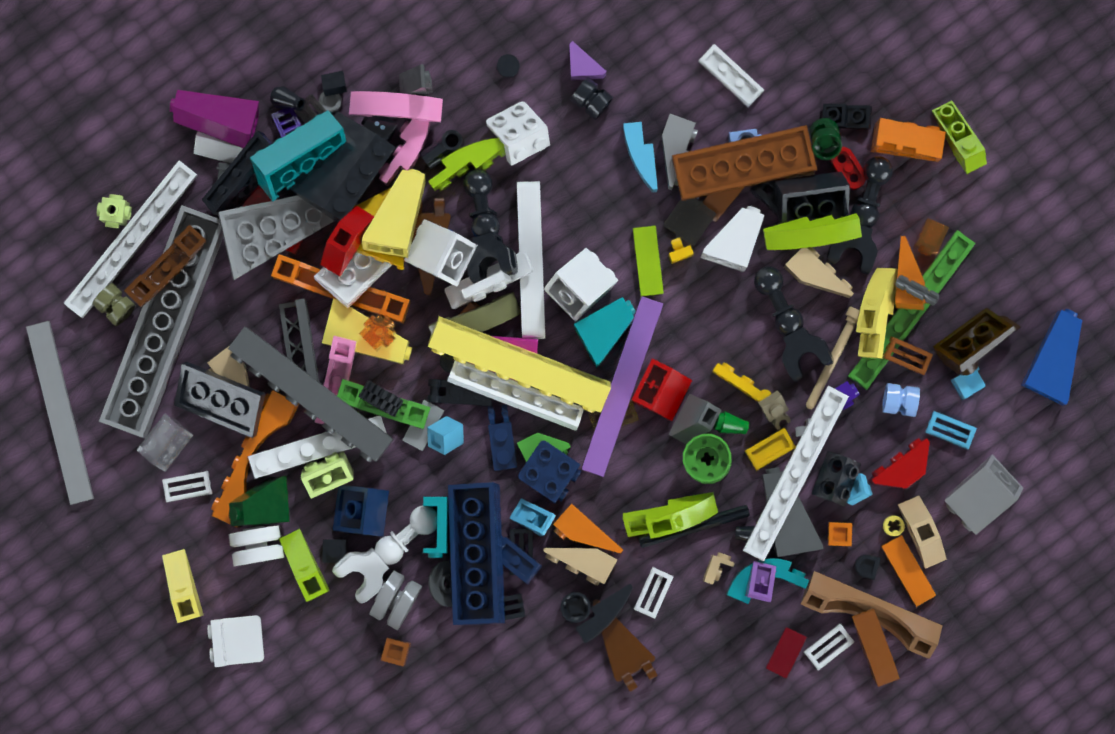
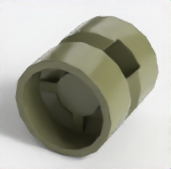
M113 283L106 286L92 302V305L98 311L107 313L106 318L116 327L123 323L136 308V305L127 296L122 297V291Z

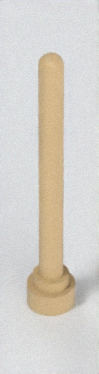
M849 307L846 313L847 323L831 353L834 363L829 366L825 365L806 402L808 409L815 407L855 325L857 326L860 310Z

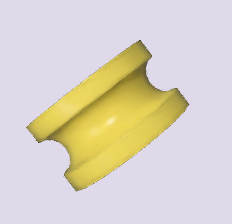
M889 516L883 522V529L887 535L898 536L904 531L905 524L900 517ZM897 520L899 522L897 526H900L899 530L890 532L888 529L890 528L888 526L889 521L894 522Z

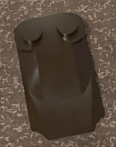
M986 307L935 344L933 348L946 366L959 375L967 376L974 373L978 368L977 361L1020 329L1021 326L1006 316L997 315Z

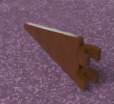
M434 198L435 213H422L421 200L412 242L418 227L424 219L448 229L451 215L445 213L444 198ZM419 269L424 293L431 295L436 276Z
M595 599L593 601V606L599 603L600 601L598 599ZM615 618L602 632L615 680L617 682L623 680L631 692L638 688L631 676L633 673L643 668L650 680L658 676L651 664L655 661V656Z

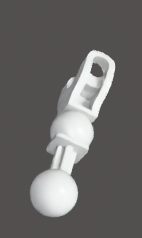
M423 505L415 508L410 515V524L400 533L395 535L391 531L390 534L392 536L381 538L376 543L375 550L371 548L367 552H349L333 567V574L341 578L353 571L362 573L364 575V582L356 591L355 596L359 603L367 602L381 589L383 574L389 569L387 565L397 563L402 558L404 551L408 552L405 545L418 534L428 535L437 529V511L430 506Z

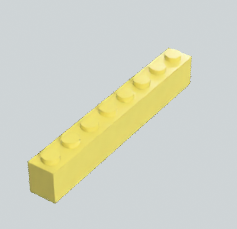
M440 316L429 339L428 347L432 348L431 351L436 354L444 355L446 353L453 356V359L457 362L465 364L467 361L475 364L474 367L484 372L488 370L496 373V376L502 379H514L525 388L535 387L546 396L556 395L561 397L560 400L567 404L573 405V403L582 405L584 410L591 413L595 411L601 413L611 390V382Z

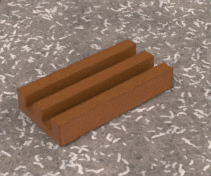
M890 336V343L886 346L885 349L887 350L883 353L882 358L925 375L933 354ZM895 344L926 356L925 361L894 348ZM893 352L923 366L920 369L890 355Z

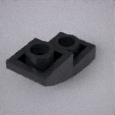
M823 104L822 118H829L835 121L838 128L871 129L872 106Z

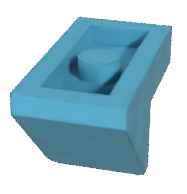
M520 499L510 519L532 530L541 537L546 534L556 515L526 500Z

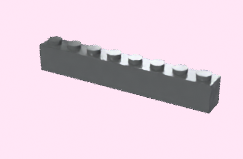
M244 327L228 347L232 352L230 356L240 364L244 361L250 365V372L259 378L263 375L269 380L267 384L277 392L281 389L288 394L285 397L295 406L299 403L305 407V414L313 420L317 417L324 422L322 426L332 434L336 431L343 436L341 441L350 448L356 446L360 449L359 455L368 462H371L372 459L377 462L394 441L391 436L248 327Z

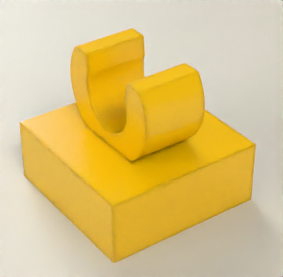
M680 237L671 240L674 250L668 254L671 264L693 256L694 253L691 245L683 247Z

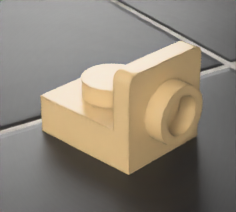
M719 552L717 556L711 555L703 581L713 584L714 580L719 581L723 569L719 567L720 563L734 567L735 563L730 561L731 556Z

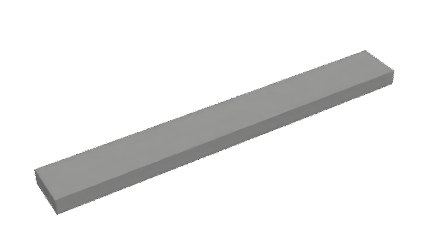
M50 321L27 326L26 329L70 505L92 500L94 496Z

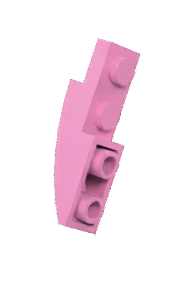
M412 119L410 122L406 121L399 132H401L400 139L405 144L404 146L400 144L393 153L395 158L390 164L385 163L379 171L381 175L379 179L382 183L389 186L401 169L407 171L413 169L420 157L419 153L423 151L427 141L431 122Z

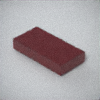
M785 627L765 668L787 679L807 637Z

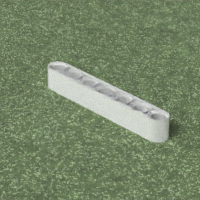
M540 181L517 182L519 253L522 251L526 252L533 268L532 273L520 278L522 338L545 339Z

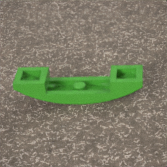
M342 379L337 396L351 407L424 429L431 407L402 399L403 403L396 416L393 417L358 397L364 387L363 385Z

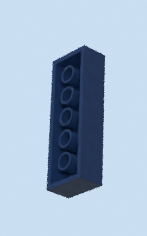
M490 482L448 485L453 625L505 623L500 484Z

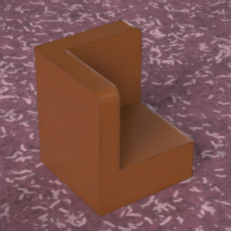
M387 637L381 661L405 666L411 643Z

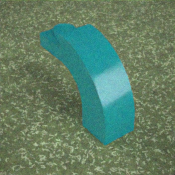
M766 558L764 561L757 560V562L776 566L775 578L784 579L806 589L809 580L804 578L806 574L794 568L792 572L788 571L792 562L775 558ZM753 562L742 568L735 575L726 595L749 604L751 598L745 595Z

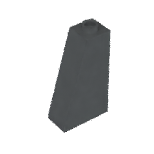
M779 467L766 469V474L761 475L766 504L783 471L780 472ZM797 496L773 543L776 557L823 549V544L799 496Z

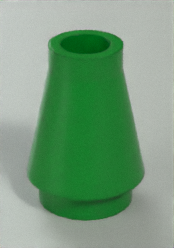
M723 411L722 413L720 412L713 429L717 430L718 433L746 435L749 421Z

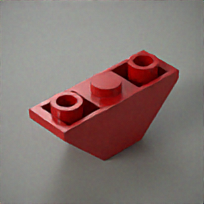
M355 206L338 222L327 240L320 265L341 277L362 243V237L374 216Z
M917 438L908 445L910 450L904 454L900 451L890 459L892 462L886 468L880 466L871 473L873 475V478L869 480L871 484L897 488H908L926 474L930 441L927 438L923 440Z

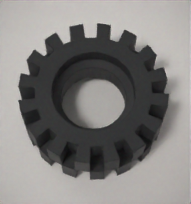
M368 380L358 396L393 417L396 416L403 403V400Z

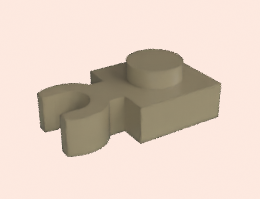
M778 390L758 403L767 420L777 430L781 429L779 426L781 420L785 419L787 423L791 422L790 417L786 414V411L789 409Z

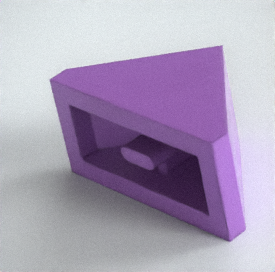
M573 41L569 44L571 80H585L587 77L603 79L606 76L607 71Z
M754 561L745 596L771 602L776 566Z

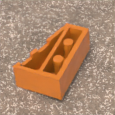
M880 118L874 126L871 152L939 162L942 159L946 132L941 131L940 127L937 126L922 127L917 126L915 123H903Z

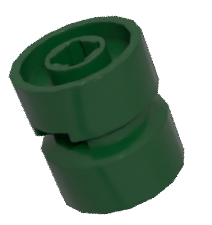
M822 118L813 122L809 130L813 153L822 160H830L838 156L842 150V142L836 122L829 118Z

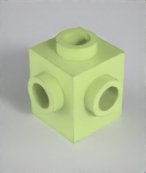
M109 194V198L102 197V203H98L97 216H100L99 220L105 223V227L119 228V225L126 226L127 220L131 218L132 208L130 203L123 200V196ZM111 206L116 207V211L113 214H110Z

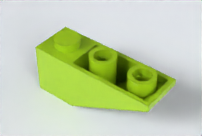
M950 101L932 110L941 131L946 132L945 138L965 173L968 174L986 165L985 148L954 102Z
M298 529L280 538V543L306 602L329 592V587L301 530Z

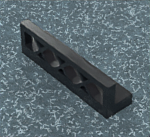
M257 131L202 198V201L214 215L218 216V212L224 211L230 204L232 205L228 210L240 208L259 186L256 175L253 176L255 171L250 157L259 150H263L273 144L263 132ZM246 187L243 192L238 193L242 188Z

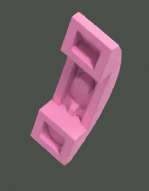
M353 91L350 96L349 115L418 119V121L441 123L443 99L402 93Z
M338 336L333 337L324 386L336 395L338 394L342 379L350 380L357 342ZM318 417L315 419V423L324 424Z

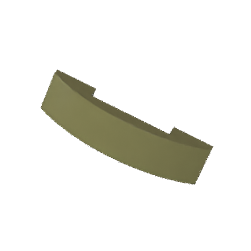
M510 292L493 299L490 303L445 319L483 332L521 314L514 292ZM436 322L428 325L431 334Z

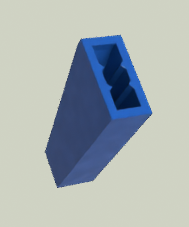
M1069 309L1060 310L1056 313L1021 384L1062 406L1067 405L1069 401L1082 320L1077 318L1078 314Z

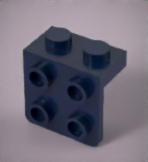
M543 440L538 444L518 474V478L552 502L556 503L557 500L562 502L569 491L566 489V486L570 480L575 482L582 472L578 469L581 464Z

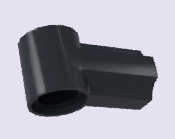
M448 130L441 138L419 154L432 170L442 163V159L463 148L464 139L459 132ZM450 136H457L459 138L458 144L454 147L447 145V140Z

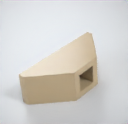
M920 496L898 504L924 568L926 569L947 560L941 537Z

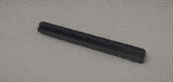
M742 505L719 512L709 519L682 531L651 539L648 533L639 536L638 540L640 546L644 548L749 517L750 512L747 505Z

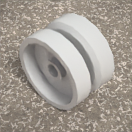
M264 526L243 529L242 532L228 534L230 546H245L246 550L237 551L232 554L234 566L284 558L281 545H267V542L278 540L281 537L279 526L265 528Z

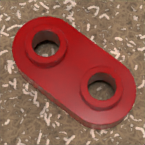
M842 147L839 155L830 159V162L836 172L842 171L850 185V189L857 190L866 181L863 168L853 152L847 147ZM838 156H844L846 161L840 163L837 159ZM850 175H856L858 178L857 182H851Z

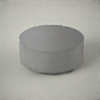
M323 92L319 97V105L325 112L329 110L330 113H336L342 106V98L340 94L325 97Z

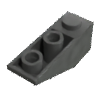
M424 64L399 74L400 93L429 97L428 93H433L431 75L429 71L425 70Z

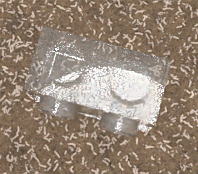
M164 414L138 447L137 451L151 464L166 472L192 438L193 434L178 421Z

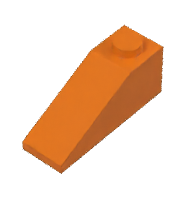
M901 236L897 278L903 275L909 278V281L913 280L925 286L924 279L906 236ZM896 287V308L924 310L925 299L922 301L907 293L905 289L901 290Z
M573 504L553 524L556 527L554 532L563 540L568 537L570 540L621 553L623 551L619 545Z

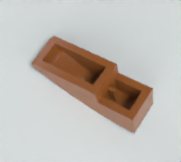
M874 609L852 616L864 655L877 686L880 687L900 679Z

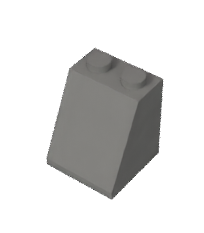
M992 454L951 491L944 501L949 511L957 514L962 519L964 527L977 535L1018 500L1023 487Z

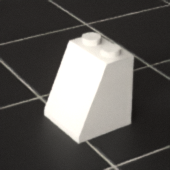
M747 206V209L742 208L704 248L700 258L744 272L748 266L764 215L760 214L761 210L751 206Z
M424 219L417 229L409 256L404 261L454 286H458L478 245L451 230Z
M585 248L554 274L544 290L576 322L613 288L618 279L612 270L606 268L599 261L595 253Z

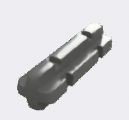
M903 275L897 278L895 282L897 288L905 289L907 293L922 301L925 299L926 303L932 306L937 303L939 299L938 293L932 290L928 291V288L913 280L909 281V278Z

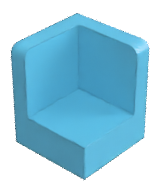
M979 367L971 375H958L951 379L961 400L968 398L985 387V383L978 373Z
M448 416L427 427L428 447L443 455L464 443L463 424Z

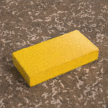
M783 428L745 450V453L757 471L795 449L796 446L786 429Z

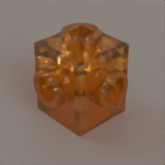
M372 315L363 324L365 328L359 333L377 352L383 345L387 348L396 339L394 335L397 332L393 329L396 324L387 315L384 318L380 315L376 317ZM383 328L382 334L377 335V329Z

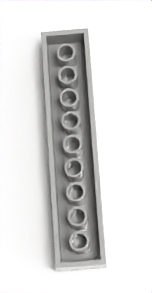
M181 205L164 252L189 224L206 240V243L159 293L143 305L99 422L142 438H147L223 239L221 224L218 218Z

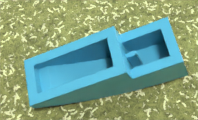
M642 122L624 123L625 143L633 165L651 192H657L653 144H644Z

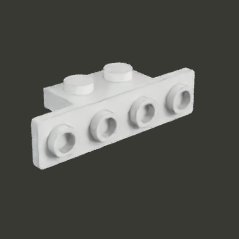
M522 251L516 254L518 272L514 275L509 276L500 269L499 263L488 267L487 278L475 284L468 277L461 280L458 286L451 285L445 288L451 308L457 309L472 301H480L486 298V294L493 291H501L507 287V284L532 273L533 268L526 252Z

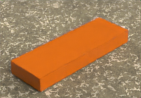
M902 535L881 546L915 607L936 596Z

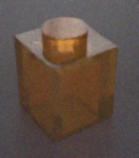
M927 218L923 223L914 246L918 247V251L928 256L937 254L949 227Z

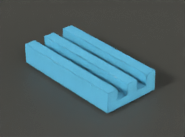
M933 411L925 433L968 450L977 428ZM936 418H939L941 420H944L946 422L969 430L970 433L969 435H967L965 433H962L960 431L935 422ZM934 426L967 441L966 443L936 432L932 428Z

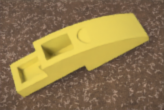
M877 268L867 286L856 332L861 333L858 350L859 357L882 359L888 315H893L895 282L898 269Z

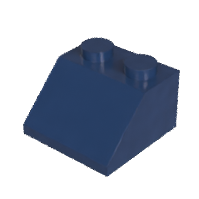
M347 485L339 486L333 530L384 536L389 491Z

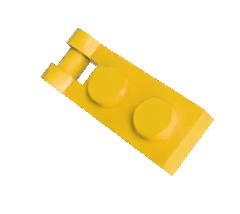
M725 362L722 365L717 363L712 370L714 374L758 403L771 395L769 390L760 391L754 387V381L747 376L742 375V377L734 374L735 369Z

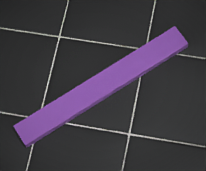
M641 297L611 383V390L603 406L582 466L584 471L601 477L605 475L663 308V303Z

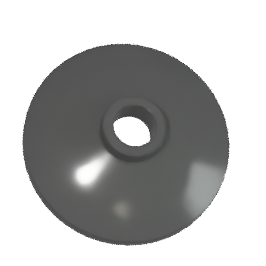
M450 560L438 563L432 569L428 581L431 596L438 604L445 607H452Z

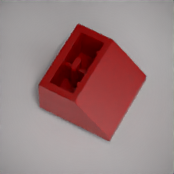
M652 358L631 401L673 421L692 380Z

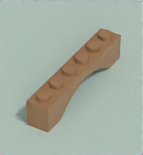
M815 571L809 580L801 601V605L819 613L843 612L857 615L874 609L882 627L898 638L907 650L930 659L939 643L943 625Z

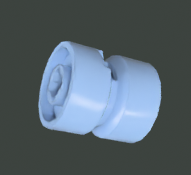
M887 383L883 396L882 412L896 414L900 411L904 416L916 417L920 388L906 386L902 389L900 385Z

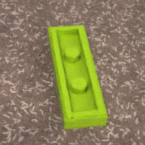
M656 226L633 228L641 297L662 295L664 292Z

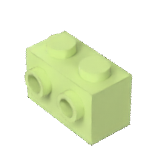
M344 451L341 453L334 452L332 455L326 456L325 460L318 463L313 461L305 465L304 469H302L301 480L310 498H314L352 481L353 469Z

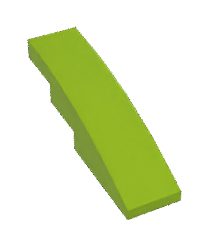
M857 213L835 220L832 215L809 221L807 217L763 229L767 250L817 247L862 237L860 219Z

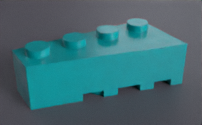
M329 110L315 116L308 123L297 127L293 132L277 139L273 144L263 150H259L250 157L258 184L272 201L279 197L277 193L285 186L288 189L295 184L293 180L302 172L309 173L319 158L324 160L346 142L343 127Z

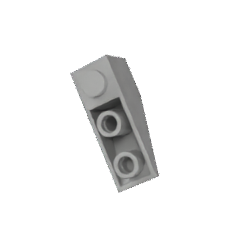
M673 114L669 115L661 137L669 190H672L673 185L678 186L672 155L689 152L686 150L688 143H694L698 130L694 129L695 122Z

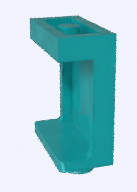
M423 497V506L437 507V547L423 548V553H428V558H442L443 553H448L449 499L448 497Z

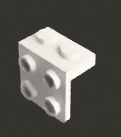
M519 102L488 118L486 121L489 129L504 144L506 159L511 166L550 146L546 124L525 102Z
M259 616L211 620V625H208V638L213 641V648H210V660L215 663V667L263 661L264 649L261 618Z

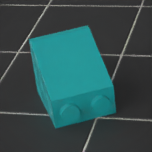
M622 297L574 324V329L595 367L601 365L632 323L633 315L636 311L630 300L625 302Z

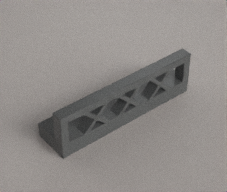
M299 299L295 300V302L279 304L287 358L293 362V356L298 350L302 352L305 363L301 369L304 370L306 367V372L319 382L307 300ZM297 308L298 318L294 323L286 318L285 309ZM287 322L292 325L289 330ZM294 328L298 329L301 334V341L297 346L289 339V334ZM291 345L295 347L293 352H291Z

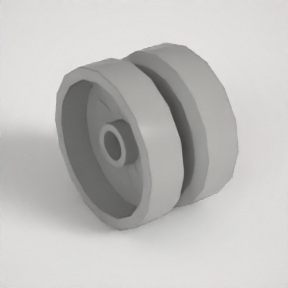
M393 570L388 580L384 582L379 590L369 615L381 620L390 609L392 611L388 617L387 625L399 630L419 595L422 585L412 580L401 591L400 589L405 580L404 575Z

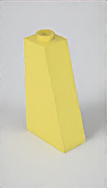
M415 169L401 171L362 237L363 250L408 258L425 188V174Z
M333 298L322 344L331 346L333 337L338 336L357 341L355 353L403 365L405 360L409 361L412 347H409V341L351 307L347 309L340 301Z

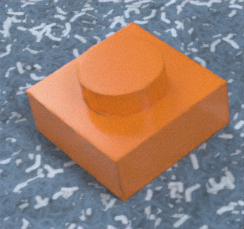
M828 522V545L852 546V523Z

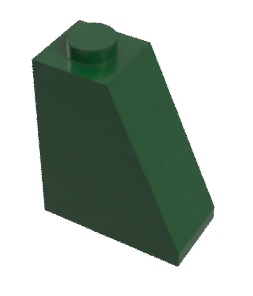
M269 477L230 502L229 518L231 526L290 522L287 477Z

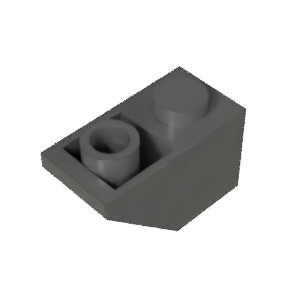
M689 394L669 435L686 444L693 437L711 431L721 409L708 401Z

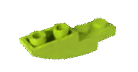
M498 138L488 139L470 144L451 153L441 160L445 169L429 180V185L434 191L438 189L442 191L451 184L450 180L455 176L461 177L470 170V165L475 170L482 169L485 171L494 164L493 159L499 155L501 158L506 155L504 144Z
M710 492L670 499L667 506L623 513V521L628 537L649 533L651 539L676 533L697 525L717 514L718 508L714 493Z

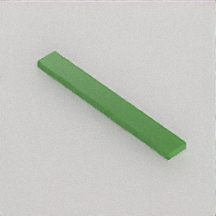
M956 230L922 277L926 288L939 293L976 243ZM925 303L924 310L897 309L886 326L883 353L886 352L887 349L885 348L890 343V336L903 341L930 304ZM895 344L894 348L898 349L900 345ZM862 357L847 377L867 390L889 360Z

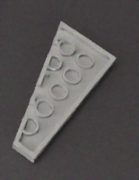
M299 196L218 212L233 280L322 229L334 220Z

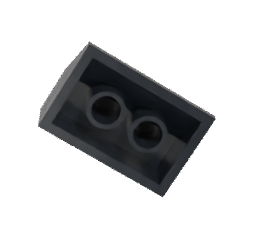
M842 171L775 180V205L779 224L807 217L809 221L830 215L833 216L834 220L849 216L850 185Z

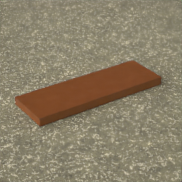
M807 125L672 155L682 201L817 171Z

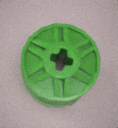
M701 434L693 437L686 444L683 452V464L687 473L695 481L702 484H713L721 481L728 474L732 465V455L728 444L721 437L714 434ZM704 454L714 457L711 465L707 466L705 462H701V459L705 458Z

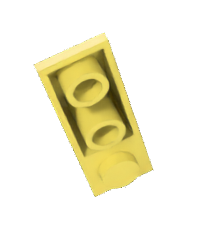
M185 549L162 555L177 623L204 616Z

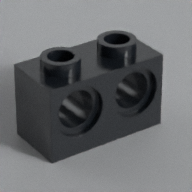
M827 451L811 494L845 507L858 476L861 463Z

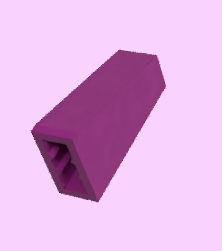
M177 90L175 99L172 98L170 101V112H173L175 123L244 148L256 132L259 120V101Z

